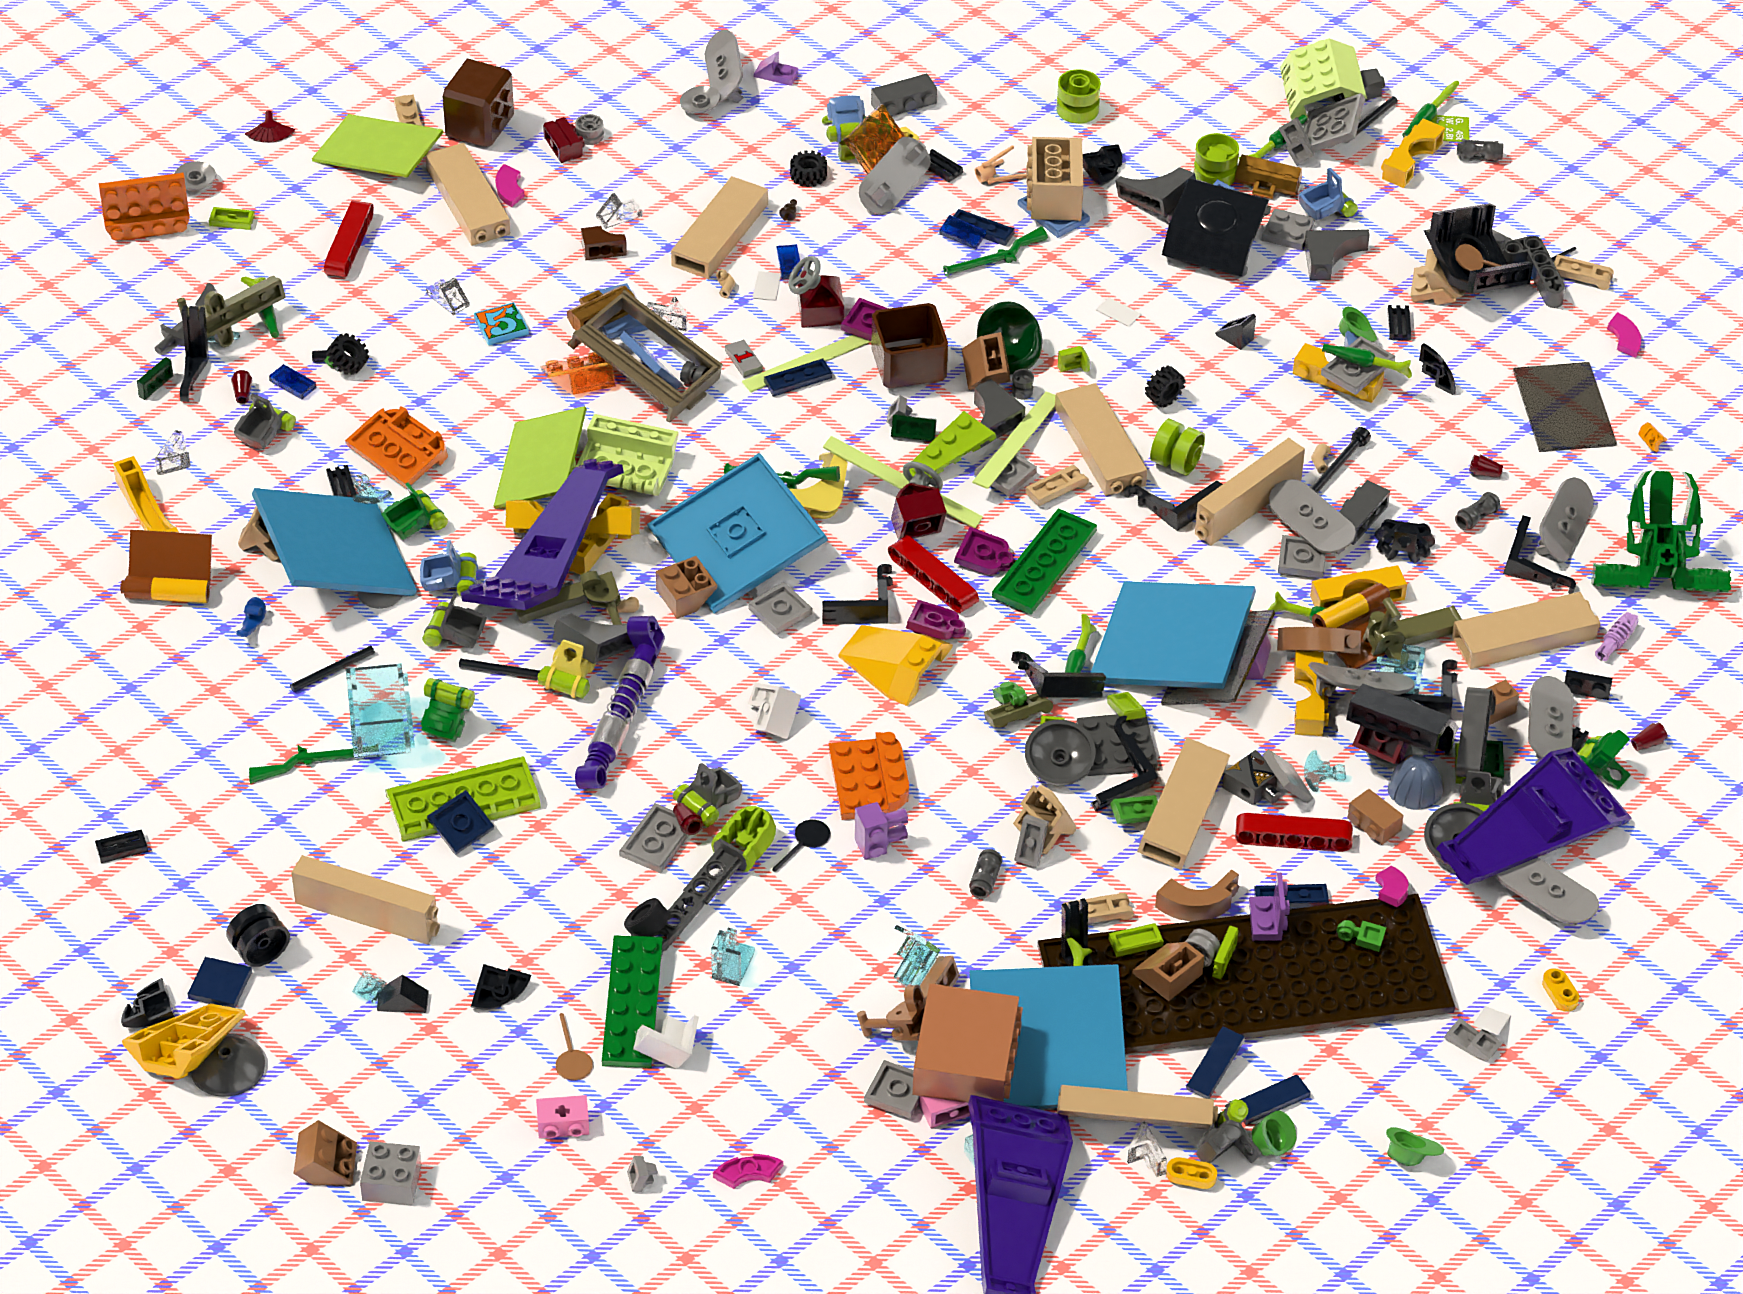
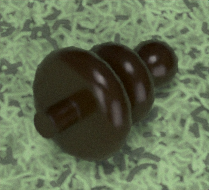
M791 199L790 203L785 204L779 210V215L784 221H793L795 219L797 211L796 199Z

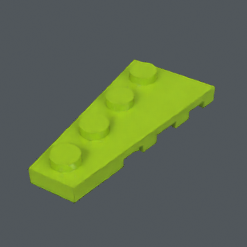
M963 411L912 461L925 464L937 474H940L946 466L951 463L956 464L962 460V456L970 451H977L981 448L980 445L988 440L991 442L997 437L995 432ZM910 468L909 471L911 475L915 476V469Z

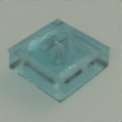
M364 970L352 992L375 1004L387 982Z

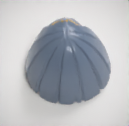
M1410 754L1404 757L1394 769L1388 782L1387 790L1390 798L1395 800V803L1399 806L1418 810L1419 808H1428L1429 805L1433 806V804H1436L1441 799L1443 782L1438 769L1428 758Z

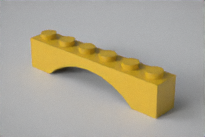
M131 456L114 462L116 483L143 529L179 532L177 527L170 524L161 512L136 458Z
M506 501L505 528H513L515 533H527V529L531 528L544 508L536 501ZM612 506L602 514L591 519L584 537L589 536V533H597L599 538H610V534H618V539H631L632 535L640 534V507Z

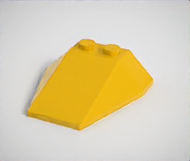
M861 625L839 652L838 657L884 696L908 706L919 692V678L934 659L942 662L953 648V644L928 635Z
M208 1004L141 1029L123 1039L122 1044L144 1071L181 1079L188 1076L189 1072L198 1068L241 1021L246 1012L242 1009Z

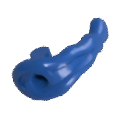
M252 597L248 600L244 608L245 619L242 623L243 627L236 631L237 636L247 637L251 635L264 620L266 605L261 598Z

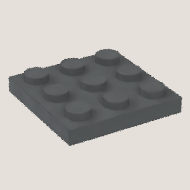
M1118 714L1076 718V723L1091 735L1096 748L1095 762L1087 776L1135 772L1121 741L1114 731V724L1120 717ZM1147 715L1143 718L1126 720L1124 724H1120L1126 734L1137 733L1134 738L1135 742L1154 770H1157L1158 762Z

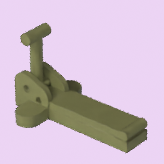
M274 275L226 300L218 292L210 291L205 296V305L198 306L199 309L200 307H205L207 337L209 338L214 335L217 344L222 347H229L234 340L232 325L283 300L286 296L282 280ZM185 298L177 299L181 318L183 305L187 306Z
M597 571L583 573L580 576V582L562 587L558 596L527 610L515 609L520 622L526 624L529 621L586 603L588 600L593 607L607 608L613 625H622L617 606L621 602V596L612 571L598 575Z
M1388 597L1383 600V604L1387 609L1386 613L1375 611L1370 615L1363 640L1364 642L1369 641L1372 646L1371 653L1373 656L1386 653L1392 664L1404 666L1409 658L1407 646L1451 635L1454 622L1463 619L1455 606L1452 605L1399 620L1401 614L1392 599Z

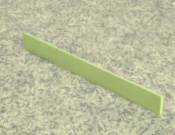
M851 335L742 380V383L751 393L766 387L764 376L819 359H824L826 362L867 345L871 341Z
M1046 391L975 477L972 481L973 484L986 489L990 488L1054 409L1055 394Z
M830 436L822 447L899 489H902L909 483L903 473L833 436ZM941 494L947 515L970 527H977L983 518L982 515Z

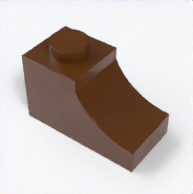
M602 226L581 228V245L585 261L627 255L625 234L609 233L602 229Z

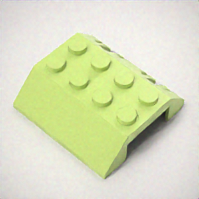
M1330 38L1319 40L1313 44L1290 51L1280 66L1291 120L1296 117L1299 118L1301 115H1305L1308 118L1304 105L1343 93L1345 98L1362 93L1364 98L1367 99L1356 51L1353 46Z
M594 414L587 428L588 442L577 465L576 459L574 460L572 471L574 468L583 465V461L588 459H596L597 462L613 461L614 464L623 465L624 473L609 479L606 484L607 486L659 496L673 465L679 431Z

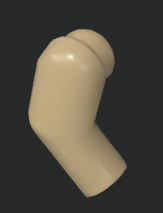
M721 269L716 273L718 282L722 286L719 294L723 298H728L735 286V280L725 269Z
M1325 443L1317 445L1311 456V460L1318 473H1324L1328 469L1324 457H1328L1327 453L1331 454V448Z
M631 596L626 600H621L617 606L618 613L636 612L640 607L638 598Z

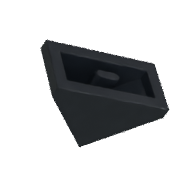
M1253 313L1229 321L1217 330L1215 334L1220 339L1242 350L1254 340L1256 315Z
M402 974L379 989L377 1011L427 1013L429 990Z

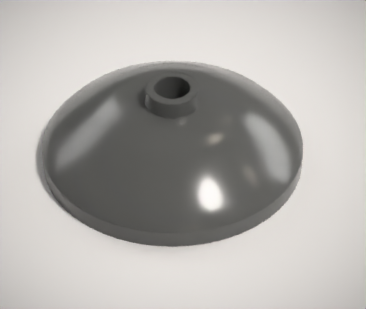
M1052 720L1036 727L1026 741L1025 760L1028 768L1038 779L1051 785L1064 786L1080 781L1091 771L1095 762L1096 748L1091 735L1082 726L1072 721ZM1060 757L1064 760L1062 762L1056 761V758Z
M1455 803L1445 805L1433 812L1428 818L1424 829V841L1432 856L1443 864L1450 866L1442 860L1441 854L1436 848L1442 842L1455 839L1484 811L1469 804Z
M228 1034L198 1068L190 1072V1075L195 1085L205 1093L219 1097L239 1095L250 1090L260 1081L265 1071V1056L261 1047L254 1040L239 1034Z

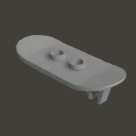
M720 30L711 37L704 53L709 85L719 91V103L724 102L727 98L739 103L744 97L740 95L743 92L738 87L743 78L738 41L733 32Z
M902 137L891 147L859 186L860 202L867 210L876 214L888 213L902 200L930 167L931 161L926 146L911 137Z
M1576 477L1568 478L1558 487L1539 526L1541 540L1538 541V544L1540 546L1535 547L1539 555L1550 554L1560 563L1566 562L1569 559L1593 510L1594 499L1592 491L1582 479Z
M1294 479L1284 480L1276 484L1271 490L1269 503L1274 514L1317 551L1322 553L1336 552L1339 555L1355 540L1357 535L1356 528L1351 521L1304 482Z
M1311 662L1308 665L1317 675L1316 692L1321 696L1322 690L1326 687L1325 693L1331 697L1336 687L1358 690L1362 684H1366L1387 693L1399 695L1408 693L1415 686L1414 681L1410 677L1400 673L1346 668Z
M1552 676L1540 677L1533 683L1530 690L1528 742L1536 753V757L1539 758L1535 764L1551 751L1572 747L1573 696L1563 681Z
M1538 857L1495 875L1506 888L1561 922L1577 925L1580 922L1589 920L1599 909V900L1595 893Z

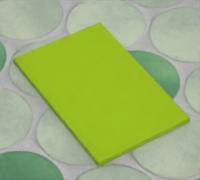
M348 114L311 159L312 162L408 178L444 131L438 128Z
M585 406L515 422L493 505L495 509L506 507V501L508 500L533 501L551 497L557 493L572 472L587 411Z

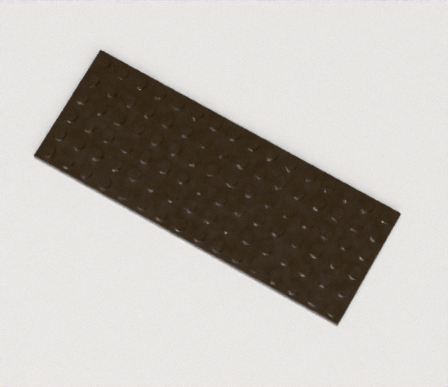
M1419 894L1408 895L1407 899L1398 907L1377 898L1290 909L1289 915H1285L1287 916L1288 926L1287 930L1283 931L1282 940L1252 941L1250 914L1157 925L1164 941L1163 946L1167 943L1185 942L1195 929H1204L1212 933L1221 945L1229 926L1236 927L1239 930L1236 948L1221 979L1212 977L1215 965L1213 961L1209 967L1203 968V974L1170 1001L1166 1000L1133 974V970L1162 947L1116 957L1109 941V933L1121 931L1116 930L1088 934V948L1092 950L1090 956L1094 965L1118 964L1125 1054L1211 1044L1222 1026L1244 1036L1245 1039L1454 1013L1455 1004ZM1349 920L1359 928H1361L1362 921L1386 927L1380 951L1357 946V937L1352 938L1350 941L1341 940L1337 933L1338 925L1342 921ZM1061 937L1037 940L1042 967L1068 966L1061 956Z

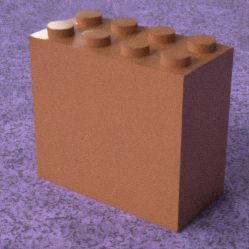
M929 983L913 1068L912 1095L967 1103L971 1095L1003 1102L1004 1099H1009L1010 1083L1015 1066L1014 1060L1018 1050V1036H1020L1023 1007H1019V996Z

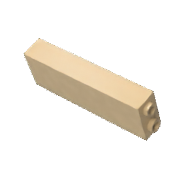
M465 143L432 151L425 155L427 172L471 246L511 235L510 218Z
M731 176L672 248L671 266L709 280L768 206V188Z
M1097 383L1057 392L1055 395V410L1104 495L1108 496L1124 492L1125 488L1129 485L1146 486L1147 468Z
M1288 437L1199 501L1197 504L1195 535L1212 546L1267 506L1271 490L1276 484L1290 479L1301 481L1305 448Z
M1576 592L1455 621L1452 639L1468 667L1474 669L1597 639L1600 620L1592 612L1589 601L1585 600L1581 592Z
M1186 738L1137 850L1138 853L1182 870L1231 756L1230 754L1207 746L1199 741Z
M301 855L291 872L295 904L427 945L432 937H436L439 932L440 923L437 918L439 908L436 907V896L304 855Z
M1061 1085L1057 1113L1072 1117L1209 1129L1217 1121L1218 1106H1214V1099Z

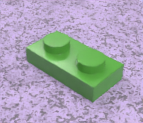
M1156 795L1113 799L1110 805L1117 824L1148 822L1158 800Z

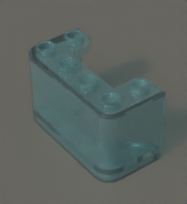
M402 663L345 669L354 759L411 753V748H415L410 694L409 691L404 690V686H409L408 673L403 672Z

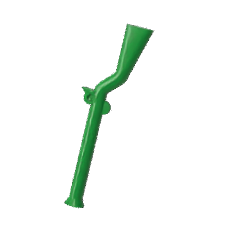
M1040 226L1016 239L1009 250L999 249L994 254L950 266L943 265L944 274L948 277L956 272L1005 260L1006 263L1016 261L1015 255L1021 246L1047 240V232L1043 226Z
M726 463L724 466V475L732 469L736 468L737 466H732L729 463ZM831 466L805 469L797 476L792 475L789 471H785L783 474L777 473V475L784 483H787L789 489H797V485L809 477L839 482L840 467Z
M297 745L298 754H294L283 764L249 767V782L251 784L287 773L296 764L303 762L305 765H310L313 761L366 756L379 757V745L308 753L306 748Z

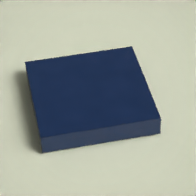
M467 790L427 816V820L455 855L494 830L495 827Z
M205 956L187 993L188 999L236 1008L252 974V967Z

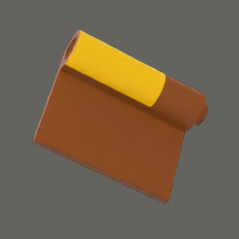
M131 529L128 575L125 580L121 581V594H124L126 599L208 603L210 597L213 534Z
M1376 583L1312 616L1314 627L1361 631L1360 654L1336 653L1348 668L1359 669L1386 655V653H1381L1373 656L1371 653L1372 646L1369 641L1364 642L1363 640L1370 615L1375 611L1385 614L1387 610L1383 600L1390 597V591L1381 583Z

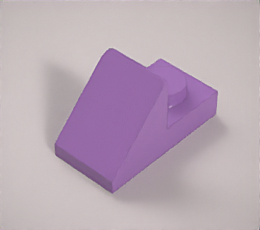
M779 51L759 63L754 72V77L792 86L799 74V67L779 63Z

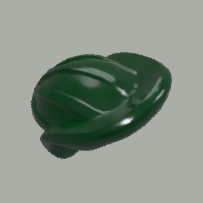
M1012 301L998 302L987 308L978 321L976 337L1001 332L1005 342L1010 375H1013L1019 369L1029 370L1038 361L1043 346L1042 331L1037 319L1023 305Z

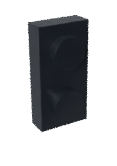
M1566 670L1564 683L1572 694L1609 700L1613 678Z

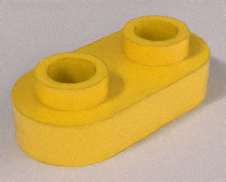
M1557 968L1545 971L1542 986L1555 1007L1564 1012L1575 1010L1579 1002V993L1567 974Z
M1176 1157L1167 1163L1166 1176L1175 1184L1209 1189L1216 1184L1217 1169L1207 1162Z

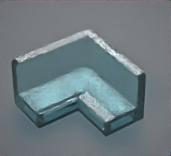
M1403 644L1400 660L1377 656L1375 671L1400 673L1410 677L1414 681L1415 686L1408 693L1419 694L1426 648Z
M896 925L894 929L906 938L896 953L904 960L896 971L894 978L896 982L904 987L907 985L920 986L941 949L922 936Z
M728 927L727 931L719 930L711 947L712 979L740 986L754 956L755 947L737 942V929Z

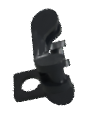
M1385 519L1381 527L1374 534L1378 540L1376 549L1384 552L1388 560L1394 559L1399 551L1407 552L1412 563H1417L1421 557L1426 558L1430 556V547L1435 544L1431 528L1425 523L1418 524Z

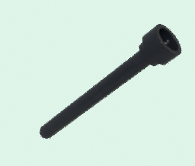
M1358 427L1352 433L1349 445L1311 487L1317 494L1358 447L1365 446L1371 440V434L1366 428Z

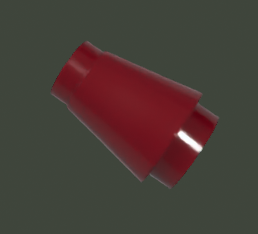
M238 370L231 377L236 402L240 404H245L249 401L253 382L252 376L245 370Z
M1481 454L1479 456L1473 455L1469 467V472H1473L1474 475L1500 478L1503 470V465Z
M1660 722L1656 724L1651 723L1631 739V744L1636 751L1663 744L1668 735Z
M684 803L676 804L673 808V813L681 831L688 835L699 833L703 827L701 816Z

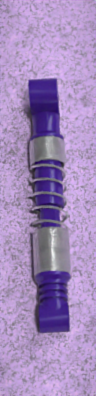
M653 615L632 616L628 619L627 633L635 648L633 657H630L626 662L618 679L619 685L614 688L615 693L610 697L611 702L606 706L607 711L603 713V717L597 725L588 746V756L584 765L578 766L575 771V783L579 789H602L605 787L607 768L616 759L628 733L629 725L633 721V716L636 715L641 699L644 697L645 691L653 677V666L665 642V635Z

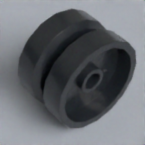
M255 904L246 907L230 921L226 930V937L229 943L238 952L244 963L250 967H261L271 963L285 951L290 942L288 929L279 920L273 909L266 904Z

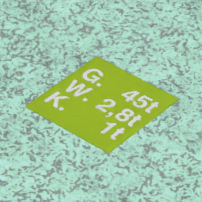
M1436 115L1431 121L1445 127L1443 141L1461 142L1462 139L1469 140V117Z

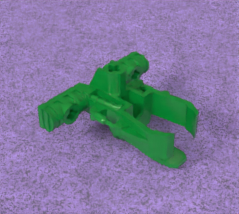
M1653 470L1642 472L1633 485L1634 491L1632 493L1630 509L1626 516L1628 520L1626 551L1638 556V564L1632 566L1627 564L1593 563L1591 583L1595 586L1605 584V586L1626 587L1628 585L1631 588H1637V586L1649 588L1651 577L1671 578L1674 590H1682L1684 588V590L1688 591L1695 589V591L1717 592L1719 590V592H1729L1731 590L1730 581H1732V577H1730L1731 570L1686 568V558L1696 557L1700 554V530L1703 523L1698 493L1699 487L1693 475L1682 472L1686 478L1689 493L1682 525H1672L1673 476L1670 471H1655L1650 477L1649 523H1646L1643 486L1646 484L1648 475ZM1632 522H1636L1637 529H1641L1639 543H1635ZM1692 525H1697L1692 546H1689L1686 542L1685 531H1691Z

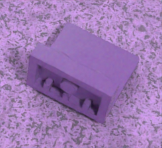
M1277 872L1274 896L1249 897L1252 941L1282 940L1283 931L1287 930L1288 922L1285 915H1289L1290 905L1289 900H1285L1284 897L1287 896L1288 888L1287 881H1283L1282 872Z

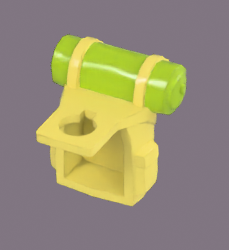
M562 640L553 654L551 666H544L540 673H538V684L545 686L548 690H557L571 695L572 698L579 697L583 699L590 690V683L586 679V675L593 671L596 663L593 664L582 657L584 651L582 645Z

